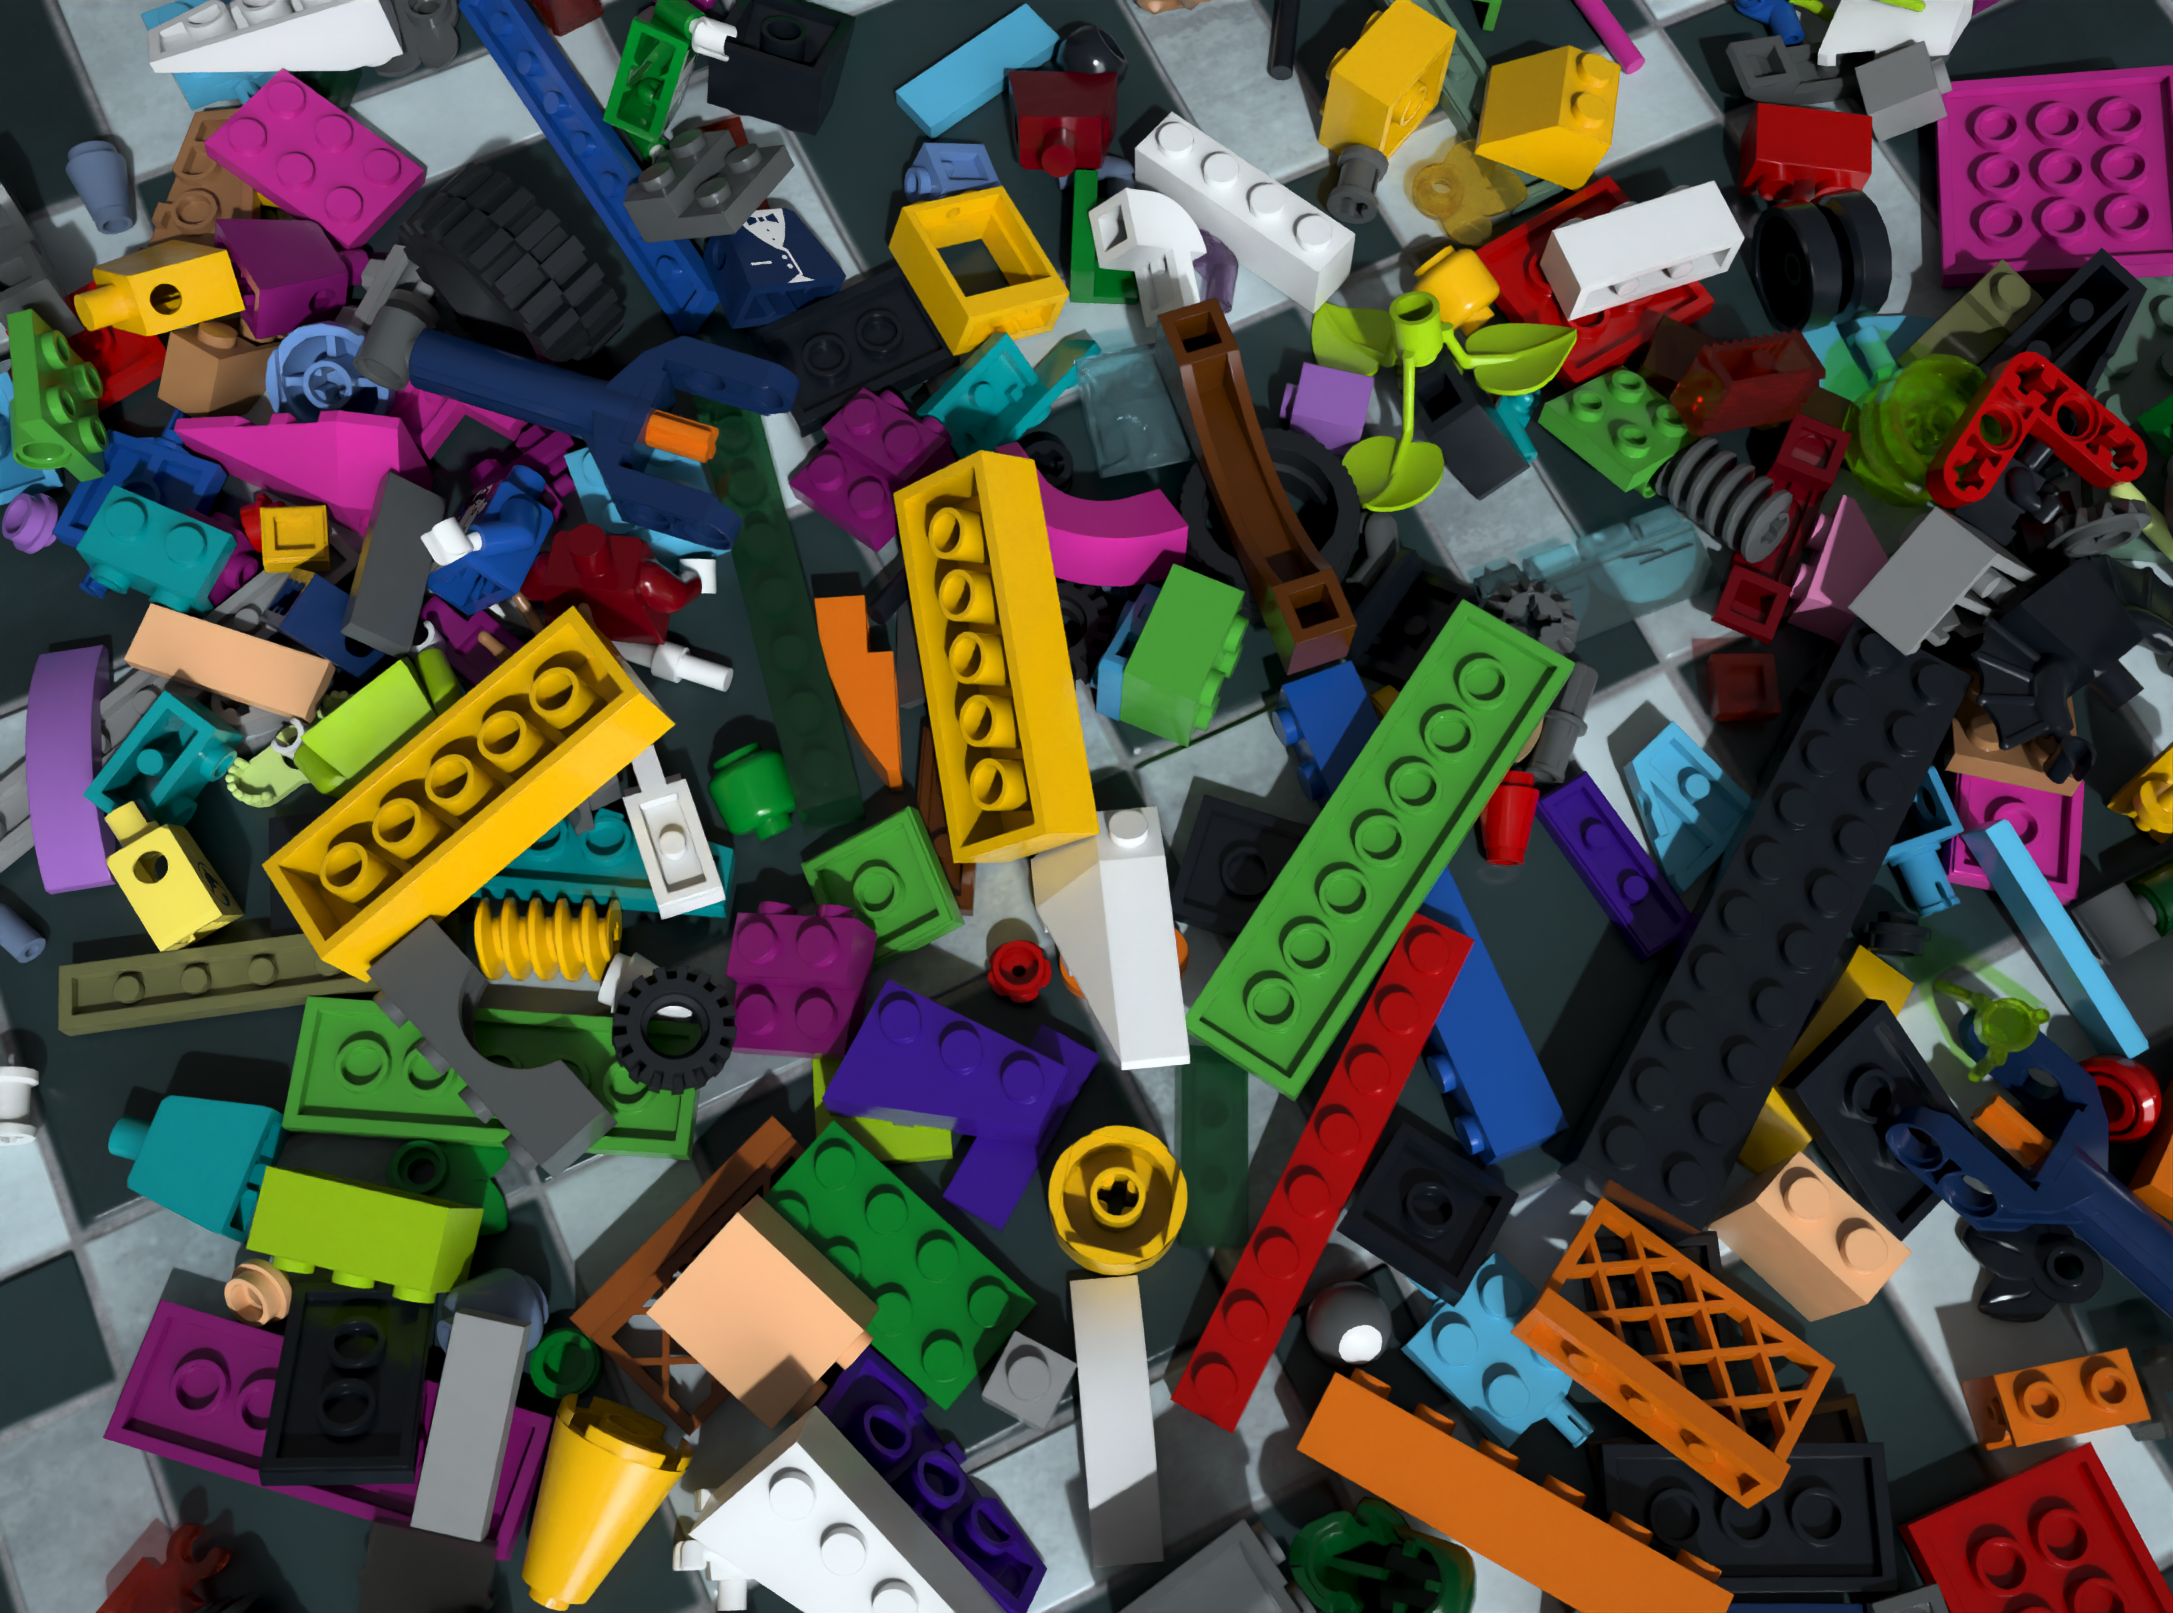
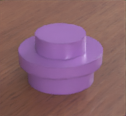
M21 493L16 496L7 507L3 517V536L13 541L16 549L28 554L36 553L42 547L51 545L57 538L52 531L61 517L58 513L56 500L43 493L33 496Z

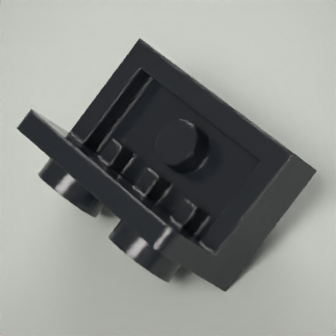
M1404 546L1393 561L1380 571L1375 585L1357 609L1351 611L1357 626L1346 656L1347 661L1352 660L1358 675L1386 686L1391 685L1401 692L1462 599L1477 607L1479 606L1475 589L1423 571L1417 551Z

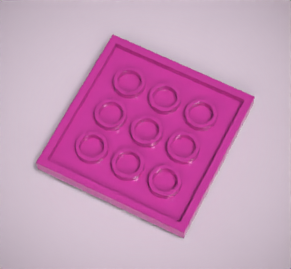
M2173 65L1951 82L1953 91L1942 95L1948 116L1934 121L1941 288L1973 286L2002 259L2027 283L2066 282L2101 248L2135 278L2173 276Z

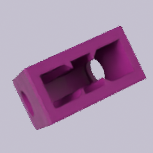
M216 219L214 247L225 249L228 252L246 309L240 311V314L256 339L290 333L306 324L328 320L335 321L342 307L346 306L347 288L362 285L361 274L369 262L366 252L363 249L336 251L317 223L307 220Z

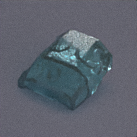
M1155 343L1074 359L1084 416L1093 444L1100 478L1197 459L1155 358Z

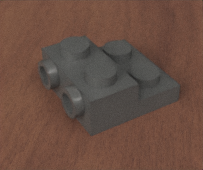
M694 128L679 134L670 142L669 146L671 149L662 151L657 158V164L650 166L639 175V183H633L628 187L625 200L622 203L645 243L731 235L741 228L795 165L785 145L758 148L756 144L751 143L737 147L729 130L703 133L701 129Z

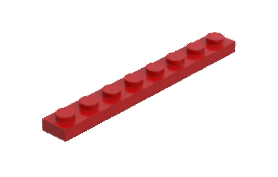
M1415 912L1404 929L1170 1400L1228 1432L1235 1433L1474 946V939Z

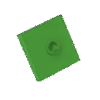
M911 806L902 809L801 864L817 906L820 904H835L851 908L856 911L857 919L877 933L871 973L965 925L919 810Z

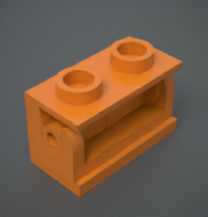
M2127 1348L1960 1382L1982 1451L2013 1446L2014 1448L2151 1419Z

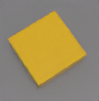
M326 505L260 507L262 555L265 573L291 572L294 567L306 571H331Z

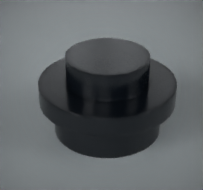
M1881 911L1878 912L1877 922H1866L1863 924L1862 934L1869 937L1868 951L1900 957L1923 956L1924 942L1931 941L1932 930L1918 926V915Z

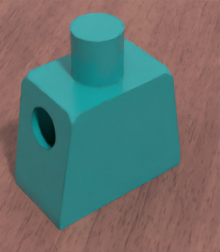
M168 1095L161 1101L152 1122L129 1115L121 1117L110 1134L108 1149L113 1155L135 1161L127 1179V1187L211 1232L245 1244L252 1226L266 1166H277L290 1132L281 1127L284 1115L273 1108L262 1105Z

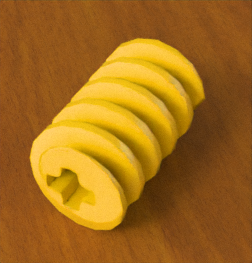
M488 897L481 899L477 908L474 921L475 949L480 969L485 978L489 980L501 979L508 970L513 979L524 981L531 976L534 970L540 980L551 981L556 978L561 970L566 980L577 982L582 979L587 969L593 981L603 982L613 958L620 951L622 913L620 902L617 899L611 900L605 917H598L594 901L590 898L584 900L579 917H572L566 898L558 899L553 916L545 915L542 900L537 897L532 898L526 916H519L514 897H506L500 916L493 915Z

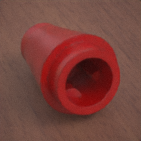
M1509 770L1481 812L1480 821L1484 850H1486V863L1504 866L1524 864V855L1527 850L1540 791L1534 788L1533 774Z

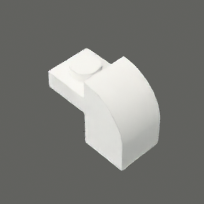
M1125 188L1088 212L1099 268L1135 272L1146 327L1156 328L1157 315L1200 302L1192 261L1206 254L1207 251L1196 224L1177 202L1158 192Z

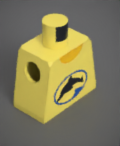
M142 798L124 804L104 818L123 847L106 858V863L160 952L187 949L245 915L194 839L183 826L165 824L160 827ZM164 855L168 861V870L166 875L159 880L155 874V863L159 857Z

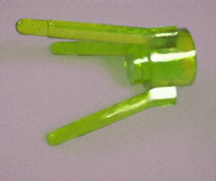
M1939 979L1934 983V988L1938 992L1968 1005L1976 1011L1973 1021L1974 1032L1979 1041L1988 1049L1986 1055L1968 1073V1078L1972 1082L1980 1081L1996 1066L2004 1065L2008 1052H2019L2029 1047L2037 1037L2039 1025L2050 1020L2049 1008L2045 1004H2038L2032 1008L2026 1002L2016 998L1990 1000L1983 993L1973 992L1943 979Z

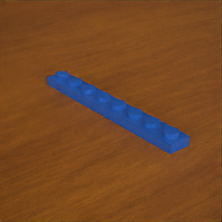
M461 0L458 7L678 334L696 335L720 301L704 260L689 239L645 243L622 203L625 200L628 187L633 183H639L638 177L642 170L612 126L602 121L603 113L525 0Z

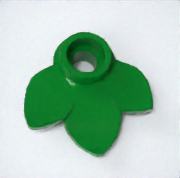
M412 1140L402 1145L392 1155L386 1172L389 1187L484 1208L477 1238L499 1234L508 1226L506 1203L498 1188L490 1180L500 1172L510 1158V1153L505 1147L442 1144L425 1140ZM424 1164L435 1167L434 1177L429 1182L415 1184L411 1181L412 1173L417 1167Z

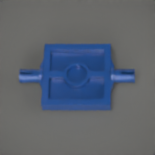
M174 408L173 414L158 438H135L108 429L109 447L107 451H103L105 477L79 482L52 533L61 543L76 548L113 485L184 514L187 508H190L207 516L227 478V474L219 464L191 456L183 449L185 444L174 431V426L177 419L193 417ZM89 567L78 587L94 597L97 596L104 599L109 588L99 584L90 577L92 569Z

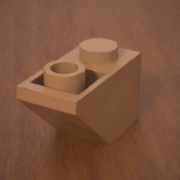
M242 316L217 322L204 321L198 326L170 331L158 398L193 418L241 416L247 414L266 391L265 380L269 357L289 333L256 339Z

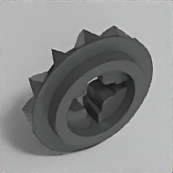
M2119 498L2107 503L2100 501L2096 505L2087 508H2078L2077 512L2070 515L2060 516L2054 524H2051L2043 532L2046 548L2049 553L2062 554L2068 558H2079L2084 555L2091 556L2125 545L2141 534V530L2151 523L2152 517L2145 501Z
M1527 576L1517 582L1503 583L1487 599L1482 610L1527 636V628L1511 623L1520 621L1526 612L1527 605H1529L1536 621L1545 622V625H1550L1540 629L1536 635V641L1566 658L1576 647L1575 642L1581 622L1575 619L1572 611V599H1564L1555 591L1553 582L1541 584L1531 581Z

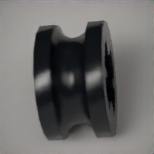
M1047 440L1033 443L1024 450L1030 459L1035 460V464L1040 468L1046 469L1051 464L1057 465V478L1050 474H1046L1044 478L1053 487L1067 494L1073 483V459L1070 452L1062 444Z

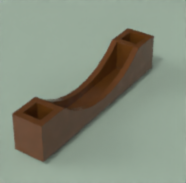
M1217 297L1157 315L1155 358L1286 674L1290 675L1347 656L1357 623L1333 567L1323 558L1306 534L1279 480L1254 410L1239 348Z

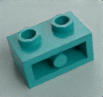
M164 690L82 795L107 814L126 803L142 798L160 827L165 824L184 827L197 809V803L194 800L209 781L214 782L220 779L235 762L237 751L234 748L244 735L195 698Z

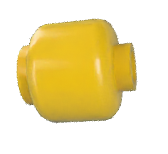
M1449 245L1414 272L1413 275L1418 282L1414 285L1412 291H1424L1434 295L1439 302L1441 320L1444 323H1452L1454 331L1460 328L1467 337L1495 316L1489 305L1499 295V284L1472 249L1465 248L1455 251L1452 245Z

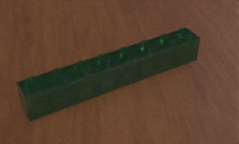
M692 394L698 422L716 427L719 430V435L715 442V455L712 460L708 459L718 500L724 506L733 510L742 520V527L733 548H731V553L796 810L804 834L807 835L865 820L866 815L761 415Z

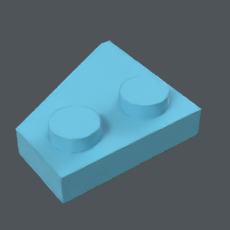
M1672 721L1635 755L1623 769L1662 875L1675 893L1679 895L1725 851L1744 814L1743 812L1747 809L1752 798Z

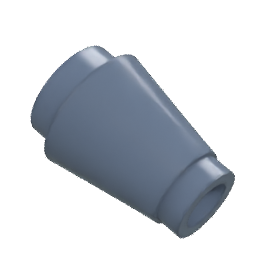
M87 141L74 146L68 152L69 162L66 165L65 171L92 220L95 222L97 230L103 234H118L129 230L133 226V219L131 216L132 211L125 157L117 153L114 145L105 141Z

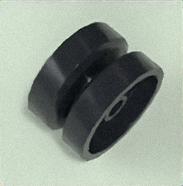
M1849 187L1824 193L1810 202L1799 199L1774 205L1762 211L1754 226L1751 260L1756 292L1767 318L1778 331L1788 336L1818 330L1828 326L1831 321L1842 324L1877 314L1886 302L1892 280V251L1887 229L1878 208L1863 191Z

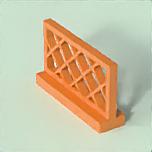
M1603 1196L1593 1205L1536 1297L1522 1312L1510 1333L1746 1509L1766 1498L1782 1485L1791 1465L1786 1463V1460L1836 1366ZM1601 1223L1624 1239L1630 1260L1602 1262L1594 1236ZM1583 1253L1586 1264L1576 1265ZM1668 1271L1682 1282L1688 1303L1661 1305L1651 1272ZM1634 1274L1644 1307L1616 1309L1606 1276ZM1590 1278L1599 1311L1582 1312L1557 1293L1568 1279ZM1726 1313L1740 1324L1747 1346L1720 1348L1709 1314ZM1692 1316L1702 1350L1675 1353L1665 1319ZM1648 1320L1658 1354L1641 1356L1626 1345L1620 1323ZM1785 1356L1809 1374L1801 1390L1780 1392L1769 1357ZM1751 1359L1762 1394L1735 1397L1725 1362ZM1707 1363L1718 1399L1701 1400L1687 1390L1680 1366ZM1793 1404L1789 1413L1787 1414L1784 1405ZM1767 1407L1776 1435L1770 1449L1747 1434L1740 1410Z

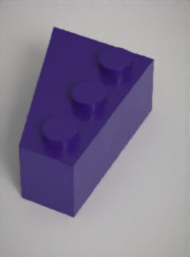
M887 979L822 1100L830 1116L850 1119L852 1116L890 1121L893 1125L907 1127L918 1125L953 1130L956 1134L1040 1145L1069 1088V1068Z

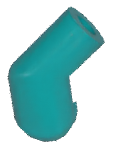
M1540 389L1525 395H1499L1494 405L1528 463H1531L1538 456L1525 428L1534 412L1533 408L1537 407L1541 402Z

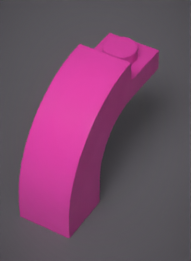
M1018 442L995 447V453L1030 459ZM1036 468L1055 577L1087 585L1133 586L1166 579L1173 563L1182 567L1185 566L1189 525L1160 489L1120 500H1085L1059 491L1048 483Z

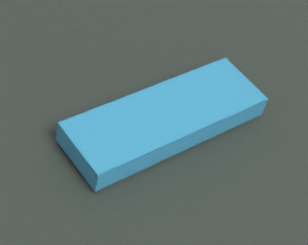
M1025 3L896 90L897 105L933 140L1009 88V71H1033L1057 55L1061 45V38Z

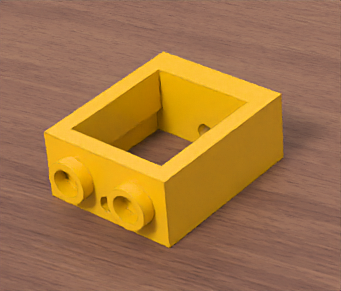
M1003 186L980 191L968 190L960 195L933 201H917L909 206L902 207L888 248L953 356L978 350L994 332L1008 333L1014 341L1053 330L1070 292ZM982 239L1010 284V287L965 297L937 249Z

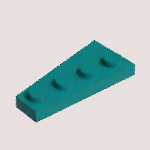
M599 808L598 812L591 811L595 829L588 830L576 836L567 816L564 817L470 896L505 900L506 897H514L516 901L531 902L533 897H537L542 900V903L557 904L559 898H566L569 905L583 906L584 900L590 898L593 899L595 907L608 908L611 900L617 899L623 910L659 912L630 822L625 820L623 814L604 808ZM707 841L726 900L682 914L726 918L736 865L734 849Z

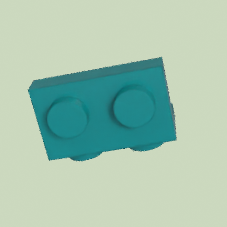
M113 485L77 545L76 550L92 569L90 577L99 584L121 594H126L129 588L149 595V602L186 615L189 612L204 618L214 610L207 597L236 548L237 543L233 536L227 532Z

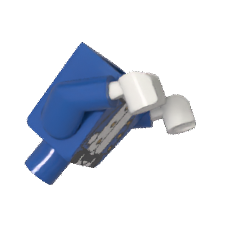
M514 465L505 480H499L472 495L456 518L446 519L432 527V531L423 534L420 538L433 557L426 588L469 616L517 595L554 521L552 512L537 502L546 487L544 478L531 468L523 465Z

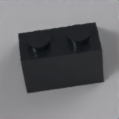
M738 0L724 23L735 26L737 29L736 38L727 35L725 39L724 54L729 56V60L725 62L709 57L707 103L728 109L737 115L751 116L781 125L793 132H804L816 136L833 106L853 35L856 17L802 0Z

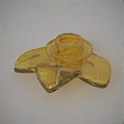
M1471 139L1452 147L1443 162L1427 165L1418 172L1412 185V199L1415 206L1424 216L1432 220H1440L1446 234L1454 241L1465 245L1485 246L1491 241L1492 224L1490 217L1508 212L1527 200L1528 190L1516 173L1504 166L1497 165L1498 162L1475 154L1477 139ZM1442 184L1448 186L1451 190L1447 193H1438L1432 188V185Z

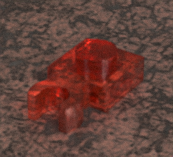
M199 1523L184 1524L171 1536L166 1549L167 1560L164 1564H161L155 1557H142L96 1613H195L206 1602L195 1594L191 1588L199 1579L209 1578L219 1573L227 1564L231 1551L225 1546H215L202 1562L196 1563L191 1556V1546L205 1528Z

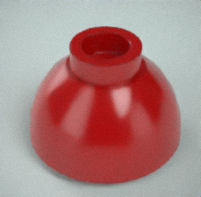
M2099 1054L2078 1062L2096 1080L2109 1121V1143L2128 1145L2143 1139L2156 1125L2162 1109L2159 1080L2153 1069L2145 1063L2128 1059L2119 1054Z

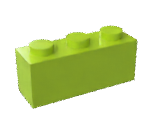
M266 1166L246 1249L273 1255L272 1267L279 1270L312 1274L314 1273L315 1266L333 1270L331 1281L340 1285L356 1288H374L376 1280L394 1285L392 1296L395 1298L417 1303H435L437 1293L450 1292L453 1288L468 1280L484 1208L307 1167Z

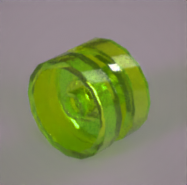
M1933 353L1910 362L1894 372L1891 377L1881 380L1863 391L1849 406L1842 426V431L1852 434L1844 456L1854 478L1871 496L1891 506L1917 508L1934 501L1929 495L1925 484L1928 466L1987 375L1980 367L1957 355ZM1984 414L1980 421L1981 435L1986 442L1997 446L2001 440L2000 425L1995 418ZM1972 458L1968 463L1954 468L1959 475L1955 483L1958 488L1964 486L1960 478L1968 464L1978 460Z

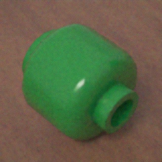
M759 742L732 752L713 764L716 774L708 782L707 789L730 833L734 835H747L755 832L759 842H762L794 825L789 814L800 806L803 801V793L780 751L776 749L762 750Z

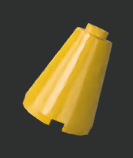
M568 1394L562 1399L557 1410L521 1570L522 1579L530 1586L528 1595L537 1603L558 1611L567 1610L570 1604H584L589 1600L686 1472L695 1454L691 1444L683 1437L677 1449L662 1440L667 1426L656 1419L630 1407L594 1396L589 1409L576 1407L578 1394Z

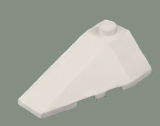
M209 0L148 30L149 63L155 73L276 72L282 68L286 71H349L362 66H380L387 63L392 57L404 54L399 24L390 0H234L226 5L219 0Z

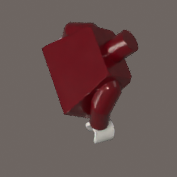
M590 523L581 524L571 531L561 530L555 533L551 546H541L520 588V592L528 600L535 602L543 600L546 626L550 625L572 605L577 608L579 604L586 603L590 606L597 628L610 641L664 645L671 613L678 612L697 599L701 593L716 594V560L679 559V573L675 575L658 562L646 541L638 537L607 535L597 525Z

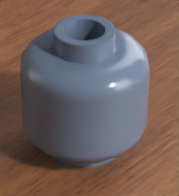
M494 1268L456 1286L446 1294L441 1309L442 1320L437 1324V1337L446 1354L455 1312L465 1307L533 1322L527 1353L539 1344L544 1324L547 1323L549 1313L546 1297L538 1283L529 1275H521L511 1268Z

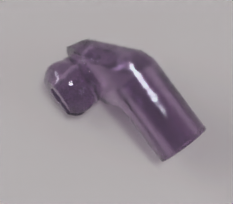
M1198 229L1203 238L1207 253L1195 259L1192 263L1193 268L1207 281L1204 301L1217 297L1223 313H1229L1233 305L1239 268L1238 260L1235 254L1219 238L1211 235L1205 229Z

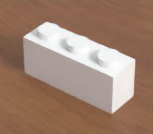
M1713 180L1694 187L1681 185L1671 189L1662 197L1639 204L1633 201L1626 202L1615 207L1607 214L1587 220L1582 218L1568 220L1555 230H1552L1540 261V266L1567 321H1571L1726 272L1745 237Z

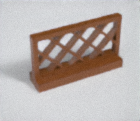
M773 1116L570 1317L575 1325L588 1338H592L689 1437L721 1405L731 1392L722 1384L719 1385V1381L712 1375L711 1394L690 1415L670 1395V1365L700 1363L692 1356H670L671 1336L664 1329H662V1357H632L613 1336L633 1315H648L646 1312L651 1307L642 1306L662 1286L663 1294L672 1285V1276L684 1264H691L697 1256L693 1255L713 1235L715 1238L722 1230V1226L744 1207L743 1205L762 1185L763 1197L770 1191L771 1176L790 1157L797 1161L806 1151ZM641 1365H662L661 1385Z

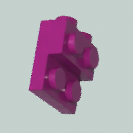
M863 387L822 427L829 444L788 484L795 498L878 553L899 532L893 493L955 463L956 460L950 448L952 437L946 428L931 416H926L921 422L910 417V411L905 403L893 392L884 390L879 396H876Z
M763 901L758 904L757 913L738 912L725 976L737 983L733 1000L736 1011L735 1026H737L736 1039L732 1048L733 1052L843 1061L862 1025L877 940V933L856 918V911L841 905L820 904L817 906L816 916L797 915V909L793 906L779 902Z

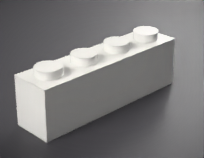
M1171 112L1135 148L1136 189L1158 192L1177 202L1192 218L1203 239L1314 314L1350 276L1355 233L1174 112Z

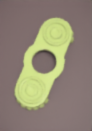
M332 691L330 695L325 694L322 699L323 707L317 711L312 724L309 726L314 727L350 699L353 694L349 695L347 691H341L340 693ZM291 725L282 729L276 738L290 745L298 736L296 726ZM271 745L250 761L237 757L234 765L228 770L229 774L225 777L229 783L227 788L236 799L258 808L270 807L281 801L302 784L311 783L299 769L287 766L285 756L273 750Z

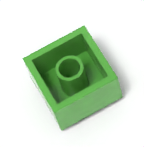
M1173 563L1123 672L1119 720L1187 748L1196 728L1207 732L1220 702L1218 693L1224 677L1231 678L1244 647V644L1241 642L1246 632L1249 618L1241 616L1240 613L1245 591Z

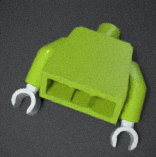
M430 621L423 622L424 626L428 629V637L425 642L417 646L412 644L411 650L407 653L415 662L414 664L408 657L400 659L314 727L296 718H292L290 723L296 726L298 736L291 746L276 737L271 741L273 750L292 759L298 769L320 793L341 799L462 698L460 683L445 655L447 647L445 639Z

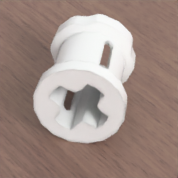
M0 1066V1146L31 1143L36 1139V1127L30 1125L31 1088L39 1084V1071L35 1069Z

